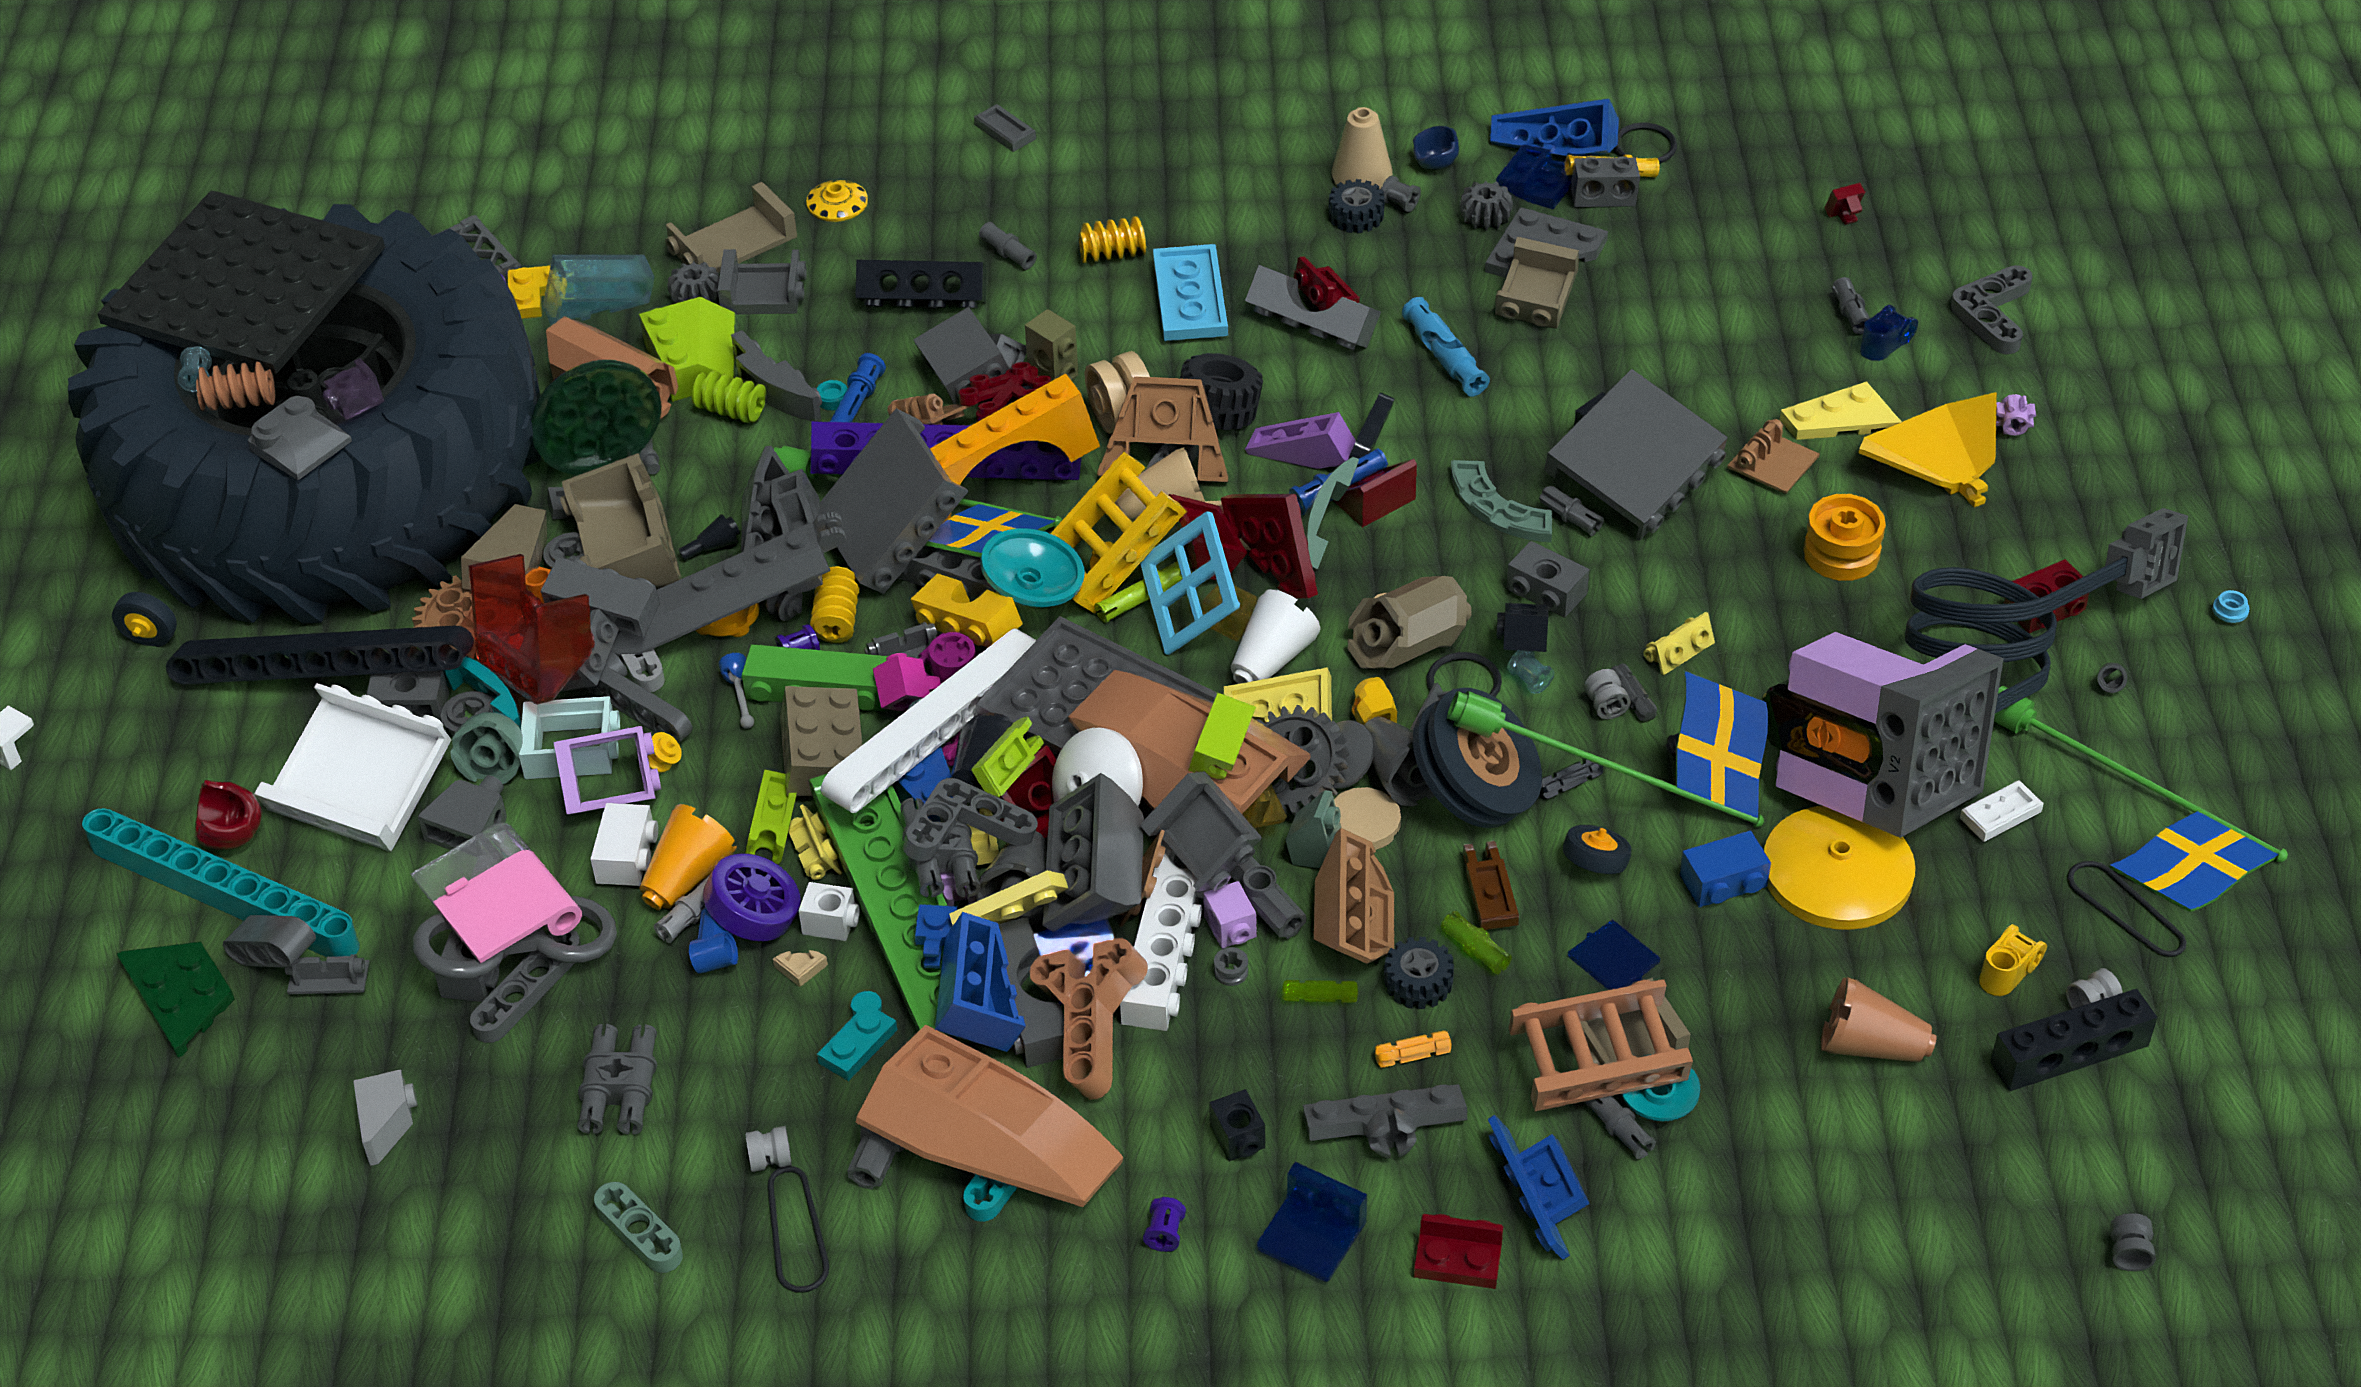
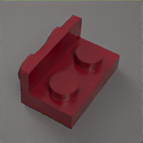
M1422 1214L1414 1278L1496 1289L1502 1250L1503 1225L1487 1220L1473 1221L1452 1218L1445 1214Z

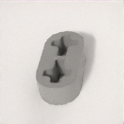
M654 649L642 653L641 657L636 658L635 654H621V661L626 666L627 674L632 682L649 692H655L663 686L665 681L663 668ZM647 670L650 676L646 677L645 674H642V671Z

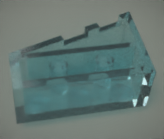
M552 255L543 308L552 326L564 316L571 319L580 317L581 321L591 319L590 314L608 309L610 313L643 305L650 301L655 277L645 255Z

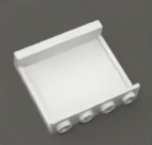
M316 683L314 688L322 697L319 705L274 785L261 782L254 794L269 811L391 852L446 752L451 738L444 730V724L433 716L424 715L422 718L413 715L409 710L399 705H393L392 708L382 705L381 702L369 695H362L360 698L351 695L348 690L341 686L332 685L330 688Z

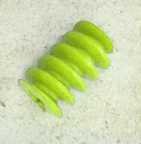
M712 370L708 376L705 372H701L697 376L692 389V402L695 407L705 408L707 411L717 412L723 416L728 415L732 419H740L746 423L757 421L765 405V385L758 384L755 386L752 381L748 380L743 383L742 378L735 377L732 379L731 375L725 373L721 376L719 371Z

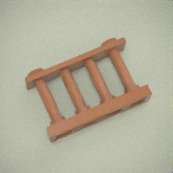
M1640 980L1628 987L1543 1004L1526 1003L1517 1009H1513L1509 1024L1510 1035L1527 1033L1540 1073V1077L1535 1078L1533 1081L1530 1097L1534 1110L1539 1111L1688 1080L1693 1063L1689 1048L1677 1050L1670 1048L1656 1007L1661 1006L1666 990L1665 980ZM1641 1010L1655 1050L1653 1055L1638 1058L1632 1056L1618 1014ZM1603 1017L1617 1059L1616 1062L1598 1065L1593 1062L1580 1021ZM1565 1025L1579 1067L1577 1070L1564 1073L1555 1071L1542 1029Z

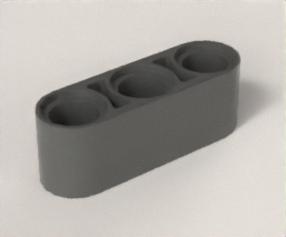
M250 915L223 941L222 945L226 953L241 965L287 968L315 942L316 935L312 928L298 917Z

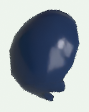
M1434 126L1423 130L1413 138L1414 157L1422 168L1441 170L1451 165L1459 155L1458 138L1455 130L1450 127Z

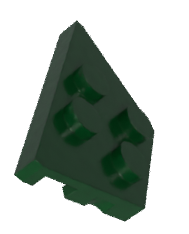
M201 941L127 950L117 953L121 966L178 1058L188 1051L186 1044L198 1031L204 1034L214 1023L215 1017L223 1013L235 1000L231 988Z

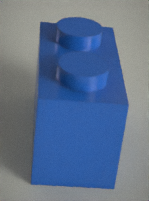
M1750 830L1684 850L1682 852L1680 877L1697 905L1702 907L1712 903H1722L1729 898L1745 893H1755L1767 887L1771 861Z

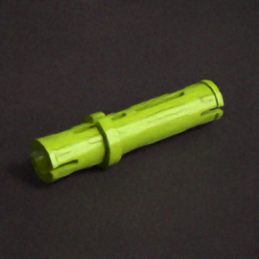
M1178 561L1161 570H1157L1163 592L1182 580ZM1145 579L1101 602L1095 603V611L1102 610V612L1097 613L1099 619L1103 623H1108L1111 619L1149 600L1150 597Z

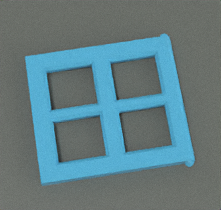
M1206 511L1157 545L1140 563L1163 644L1164 654L1166 655L1172 654L1240 607L1212 512ZM1203 533L1211 560L1191 573L1184 546ZM1175 552L1182 580L1163 592L1156 565ZM1215 575L1223 602L1203 615L1196 587ZM1187 594L1194 622L1175 634L1168 606Z

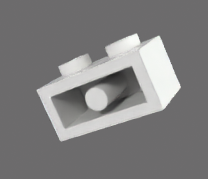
M606 803L591 856V864L597 884L640 886L643 872L647 871L651 861L650 845L651 843H656L658 838V822L652 819L650 805Z

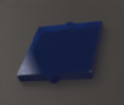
M1613 919L1596 932L1587 933L1585 940L1568 951V957L1608 990L1628 987L1632 983L1642 980V976L1658 965L1661 959Z

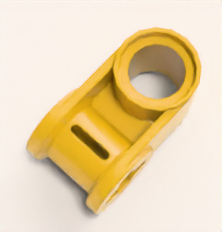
M2011 924L1997 942L1986 952L1979 978V984L1982 989L1994 996H2004L2011 993L2021 980L2038 966L2046 952L2047 944L2043 941H2033L2020 933L2016 925Z

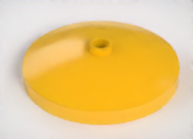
M1825 806L1810 807L1791 814L1772 830L1766 840L1764 852L1771 861L1767 884L1768 890L1783 908L1808 923L1841 930L1874 926L1895 915L1904 906L1911 894L1915 877V861L1906 840L1903 837H1897Z

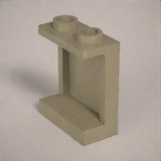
M1517 237L1514 244L1512 264L1502 290H1498L1496 294L1495 315L1534 323L1538 326L1557 328L1578 272L1579 250Z
M1664 996L1662 1005L1656 1007L1670 1048L1675 1050L1689 1048L1690 1033ZM1641 1010L1618 1014L1632 1056L1638 1058L1654 1054L1655 1050ZM1603 1017L1580 1021L1593 1062L1598 1065L1616 1062L1617 1059ZM1565 1028V1035H1566V1038H1567L1568 1043H1569L1570 1046H1571V1043H1570V1040H1569V1037H1568V1034H1567V1031H1566V1028Z

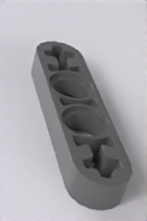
M574 929L564 935L555 936L551 933L547 935L561 944L581 946L579 935ZM538 950L532 951L472 1012L470 1023L475 1038L484 1043L500 1040L575 963L555 961ZM544 966L549 969L541 977L529 975L531 970L536 967ZM521 992L524 994L523 998L518 1002L509 1003L504 1001L505 997L510 993Z

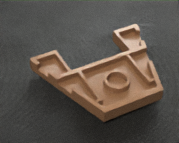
M1134 376L1114 432L1108 442L1102 463H1100L1097 475L1102 476L1123 452L1130 455L1131 442L1199 445L1197 480L1228 482L1227 469L1202 380Z

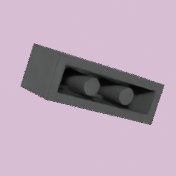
M557 557L540 591L547 610L588 621L591 611L600 609L619 627L618 631L644 638L660 605L656 587L648 580L625 577L609 568L601 570L588 566L578 559L567 560Z

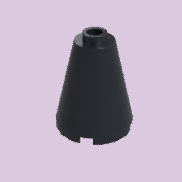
M987 712L975 715L964 725L958 739L951 778L961 780L983 790L971 769L1012 725L1008 722L1010 718L1003 714ZM1026 734L1023 735L1025 741L1027 740Z

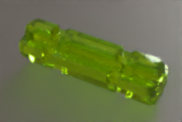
M1285 980L1283 982L1282 996L1285 1001H1299V998L1305 999V1002H1336V999H1341V1002L1354 1003L1358 999V984L1355 981H1342V984H1336V981L1305 980V983H1299V980Z

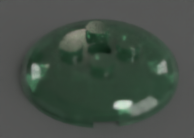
M596 360L575 366L553 380L537 400L531 418L534 446L547 464L561 472L581 475L622 460L629 456L628 450L631 455L638 454L650 442L659 425L662 409L659 392L654 382L644 371L623 361Z

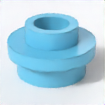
M2224 591L2214 600L2213 612L2219 619L2225 622H2241L2249 614L2247 598L2238 591Z

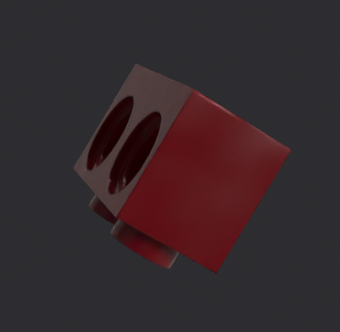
M2064 559L2012 582L2026 588L2041 598L2083 576ZM2089 593L2053 610L2057 622L2069 616H2076L2086 610ZM2008 599L2004 600V604L2014 603ZM2038 618L2018 621L2028 633L2046 628Z

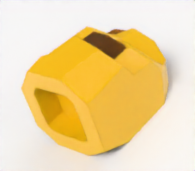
M1380 677L1361 681L1354 690L1355 702L1351 709L1356 721L1364 725L1374 717H1384L1397 723V709L1384 681Z

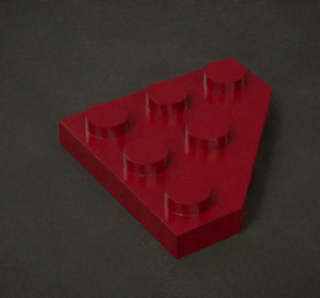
M1230 494L1222 497L1221 503L1226 518L1238 538L1242 539L1251 549L1248 555L1265 574L1271 572L1280 582L1278 589L1294 598H1310L1318 595L1315 582L1316 577L1312 569L1308 541L1305 537L1300 515L1301 509L1296 494Z

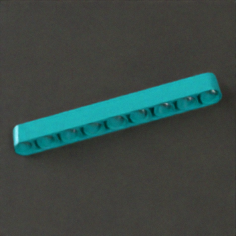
M101 808L93 810L83 819L82 826L92 851L103 859L243 921L250 915L298 917L307 923L316 935L315 942L308 949L322 956H350L351 954H357L360 943L353 921L346 912L110 809Z

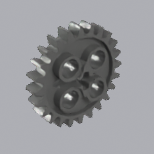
M1300 705L1295 707L1293 714L1283 706L1281 716L1276 717L1269 711V722L1267 723L1259 719L1256 720L1285 739L1289 735L1288 740L1310 754V759L1289 782L1277 776L1275 780L1280 779L1279 782L1270 787V784L1251 804L1258 813L1263 810L1269 818H1272L1277 812L1282 820H1286L1289 811L1296 816L1299 810L1324 790L1332 791V794L1335 796L1338 794L1333 785L1334 783H1345L1346 780L1339 771L1349 769V764L1343 758L1349 756L1350 751L1344 745L1347 739L1340 732L1341 729L1335 721H1331L1324 712L1319 715L1314 707H1310L1305 713ZM1312 738L1307 745L1302 746L1306 740ZM1315 771L1310 778L1305 779L1308 773ZM1294 779H1295V783H1296V788H1295V790H1293V787H1294L1293 781H1294Z

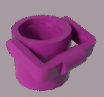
M959 632L943 633L934 638L931 644L918 655V658L923 659L924 666L930 664V675L926 673V676L940 677L942 684L976 658L975 646L973 641Z

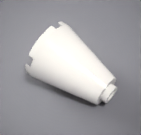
M1271 589L1266 590L1258 598L1231 664L1233 679L1238 684L1271 678L1317 638L1321 630L1319 621L1307 607L1304 611L1294 605L1297 601L1296 598L1279 590Z

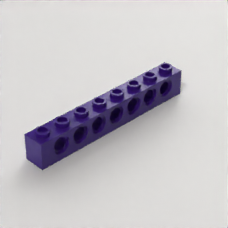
M812 421L811 474H843L884 423ZM923 424L925 429L920 435L930 449L971 425ZM1024 441L1003 447L979 462L966 477L1079 480L1081 457L1070 462L1064 452L1056 445L1043 441Z

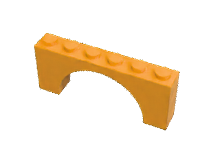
M1065 373L931 447L930 450L950 480L960 485L967 474L979 462L995 451L1011 444L1024 441L1048 442L1059 447L1070 462L1100 447L1083 397ZM950 513V515L945 519V521L948 520L949 518H951V513Z

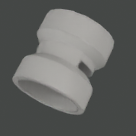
M1602 669L1596 671L1588 677L1584 684L1585 691L1588 697L1594 701V708L1600 718L1613 719L1619 717L1627 711L1631 704L1630 697L1626 690L1621 687V680L1614 670Z
M2104 968L2091 973L2088 980L2079 979L2070 984L2066 990L2067 999L2072 1009L2123 993L2121 985L2114 974Z
M786 1126L774 1127L771 1132L762 1134L758 1130L746 1132L752 1172L762 1171L768 1164H776L779 1167L792 1165Z

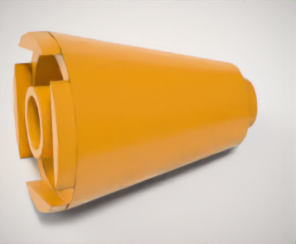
M676 805L671 812L640 885V890L643 893L642 900L656 910H660L662 907L670 909L674 906L681 896L688 894L709 876L721 859L733 855L737 849V846H732L735 842L733 836L722 825L707 814H705L703 819L694 816L692 813L696 808L689 805Z

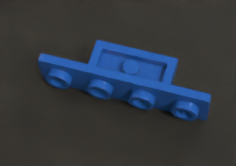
M1496 1115L1488 1118L1494 1131L1489 1134V1138L1496 1151L1501 1156L1505 1154L1509 1162L1504 1166L1509 1179L1515 1187L1520 1186L1524 1193L1519 1198L1522 1207L1531 1219L1536 1218L1540 1228L1535 1230L1538 1240L1547 1252L1553 1249L1562 1259L1567 1258L1570 1254L1555 1224L1590 1203L1558 1139L1551 1134L1520 1153L1509 1129Z

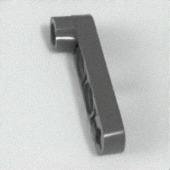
M610 651L597 686L586 687V689L596 697L610 696L612 707L653 732H665L680 743L693 730L688 717L676 707L625 678L627 675L626 666L621 662L619 656Z

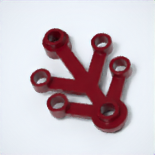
M1028 362L1014 363L1005 374L989 378L986 374H977L970 377V387L963 388L958 392L959 401L963 406H971L980 401L993 398L992 401L981 403L978 406L979 410L976 411L978 422L1002 409L1012 396L1020 399L1051 382V377L1045 375L1038 376V369L1031 366ZM1022 386H1030L1032 389L1026 390Z

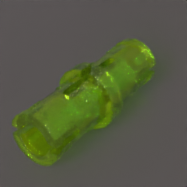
M1452 911V914L1449 913L1442 921L1441 930L1464 947L1463 951L1470 957L1475 956L1495 974H1500L1501 970L1505 971L1510 965L1512 955L1489 938L1490 935L1486 930L1472 925L1458 911Z

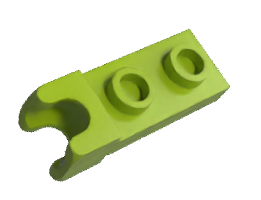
M764 770L745 854L755 855L756 850L759 848H767L773 853L772 861L780 864L797 793H789V796L786 795V774Z

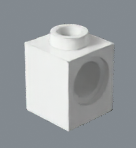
M813 882L808 883L799 908L802 935L842 941L847 940L850 928L857 926L860 915V906L855 904L853 888Z

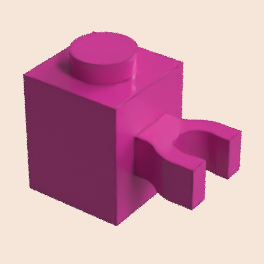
M905 653L892 654L886 658V662L873 668L880 705L883 709L906 712L928 695L930 691L941 685L940 677L926 676L923 659L907 657Z

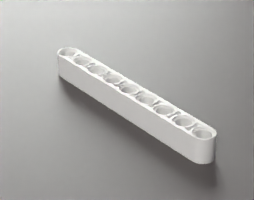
M1018 629L1010 630L832 768L822 782L821 794L851 813L861 810L959 732L971 718L977 715L975 704L1036 640Z

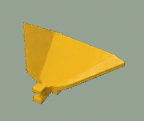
M1997 392L1944 404L1864 437L1859 453L1942 486L1950 495L1960 492L1974 508L1985 504L1986 497L1981 494L1988 491V485L1979 477L1995 463Z

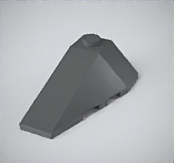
M765 446L744 489L742 496L741 553L783 535L778 515L771 501V480L789 474V471L772 446Z

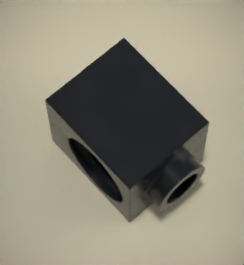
M1246 1089L1209 1102L1210 1127L1228 1161L1240 1157H1250L1259 1150L1266 1148L1265 1123Z

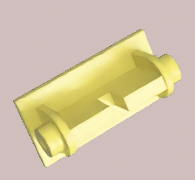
M1704 612L1696 618L1690 617L1686 619L1683 625L1671 631L1668 636H1664L1656 642H1650L1646 645V649L1643 651L1644 657L1649 662L1655 661L1659 663L1661 675L1667 674L1715 643L1708 612Z
M803 804L800 805L804 816L791 820L788 832L796 850L800 853L799 858L806 875L814 880H819L831 868L841 875L842 870L837 861L839 858L831 839L826 835L827 830L818 812L813 814Z

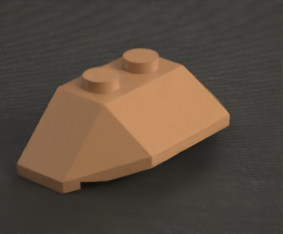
M1340 828L1335 834L1315 879L1314 940L1364 963H1370L1388 956L1390 948L1394 949V891L1383 866L1374 855L1376 850L1373 843Z

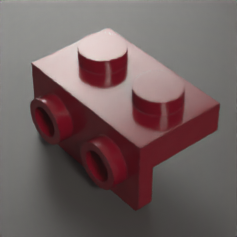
M1305 256L1297 258V266L1293 277L1298 280V288L1320 311L1332 307L1341 297L1359 303L1360 297L1329 266L1316 268Z

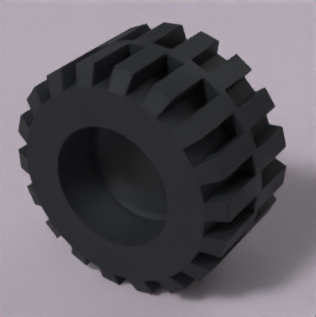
M1218 353L1195 355L1191 359L1184 361L1180 379L1202 380L1215 429H1239L1250 425L1255 420L1263 384L1262 374L1257 371L1255 366L1248 364L1243 359Z

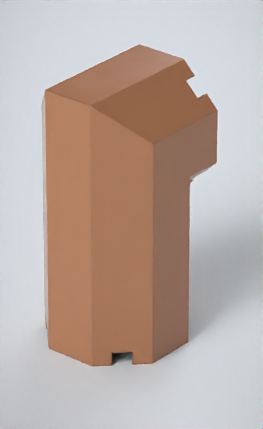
M565 316L546 329L549 364L558 398L575 407L585 406L584 401L589 400L595 405L597 404L632 423H640L647 427H651L669 412L672 404L667 402L670 394L675 396L678 390L673 366L597 328Z

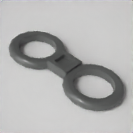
M570 896L582 910V915L593 920L601 930L600 936L591 943L581 946L561 944L548 937L541 927L481 964L477 959L468 962H455L442 958L429 945L433 936L440 931L451 928L443 916L437 914L419 925L413 937V951L421 965L436 975L450 979H472L489 973L500 964L503 956L508 954L538 950L550 959L565 963H584L597 959L612 948L617 937V929L614 918L606 908L593 900L579 896Z

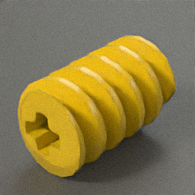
M1136 216L1132 217L1130 226L1125 218H1120L1118 227L1113 220H1108L1106 228H1104L1101 221H1096L1093 231L1089 223H1083L1081 232H1079L1082 263H1086L1088 253H1091L1095 262L1099 260L1100 252L1104 253L1107 260H1111L1112 250H1116L1120 259L1123 258L1125 249H1128L1131 256L1135 257L1137 247L1141 248L1145 256V233L1139 218Z
M836 566L829 567L830 572L822 575L823 585L815 588L810 625L815 631L816 636L821 640L830 643H843L852 638L854 633L853 627L857 611L859 587L855 582L856 577L853 571Z

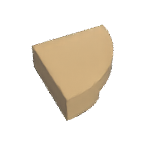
M809 950V953L794 954L788 951L773 958L774 968L799 987L828 965L825 955Z

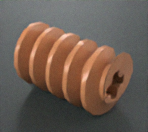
M256 362L254 372H250L247 364L242 363L239 374H236L232 364L227 365L226 375L221 374L218 366H213L212 376L209 377L204 367H199L196 389L198 403L202 412L206 405L210 410L215 411L219 408L220 403L224 409H231L234 401L239 408H245L248 399L252 406L255 407L260 406L262 398L267 405L274 404L275 386L273 375L270 369L264 371L261 362Z

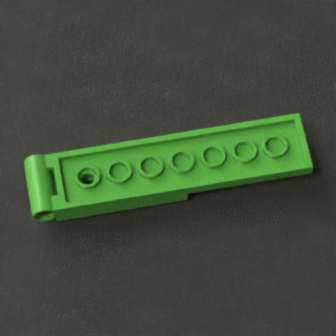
M828 773L809 779V786L817 807H819L821 819L869 928L876 935L917 1031L924 1025L935 1029L944 946H942L940 969L924 968V945L916 944L915 932L919 904L947 906V903L942 893L931 897L929 885L927 886L928 897L920 893L917 873L910 868L908 864L909 856L903 850L904 841L902 833L905 829V823L897 794L891 785L861 810L851 813L821 794V785Z

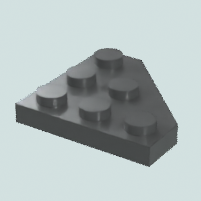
M1520 207L1487 259L1485 272L1507 277L1514 258V244L1517 237L1579 250V259L1582 258L1584 262L1596 260L1607 242L1608 231Z

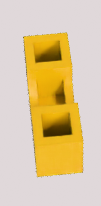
M938 573L911 598L916 611V619L920 624L926 622L927 625L933 623L936 630L943 633L959 632L968 636L978 646L990 647L1010 630L1018 629L1023 624L1012 597H1005L1000 593L987 589L980 597L970 602L962 581Z

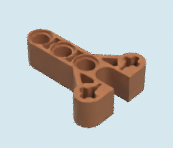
M1123 938L1093 943V966L1086 977L1085 965L1069 949L1041 955L1033 962L1030 968L1031 980L1050 999L1061 1001L1064 1004V1077L1088 1099L1101 1098L1111 1088L1113 1013L1131 987L1139 984L1144 979L1148 970V964L1144 957Z

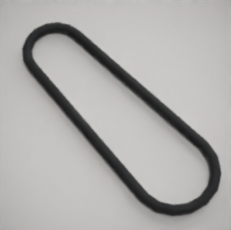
M2082 861L2075 864L2069 870L2068 881L2077 894L2150 949L2167 957L2177 956L2186 949L2187 942L2185 936L2108 866L2095 861ZM2088 866L2100 868L2108 873L2180 939V947L2174 951H2166L2157 947L2081 890L2075 884L2074 873L2078 869Z
M794 1166L781 1167L775 1170L768 1179L776 1274L779 1282L786 1289L794 1292H808L818 1288L825 1282L829 1274V1261L805 1172ZM784 1172L797 1173L802 1180L823 1262V1272L820 1278L807 1286L790 1284L785 1280L782 1272L774 1181L778 1175Z

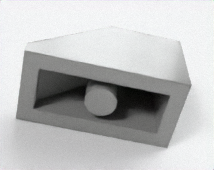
M401 1069L353 1080L362 1143L370 1166L379 1164L413 1124L411 1108L418 1106L413 1083L405 1084Z

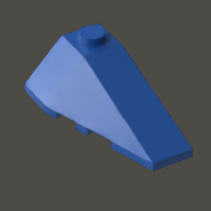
M1610 99L1492 115L1490 141L1493 145L1565 156L1587 157L1609 154L1618 144L1619 118Z

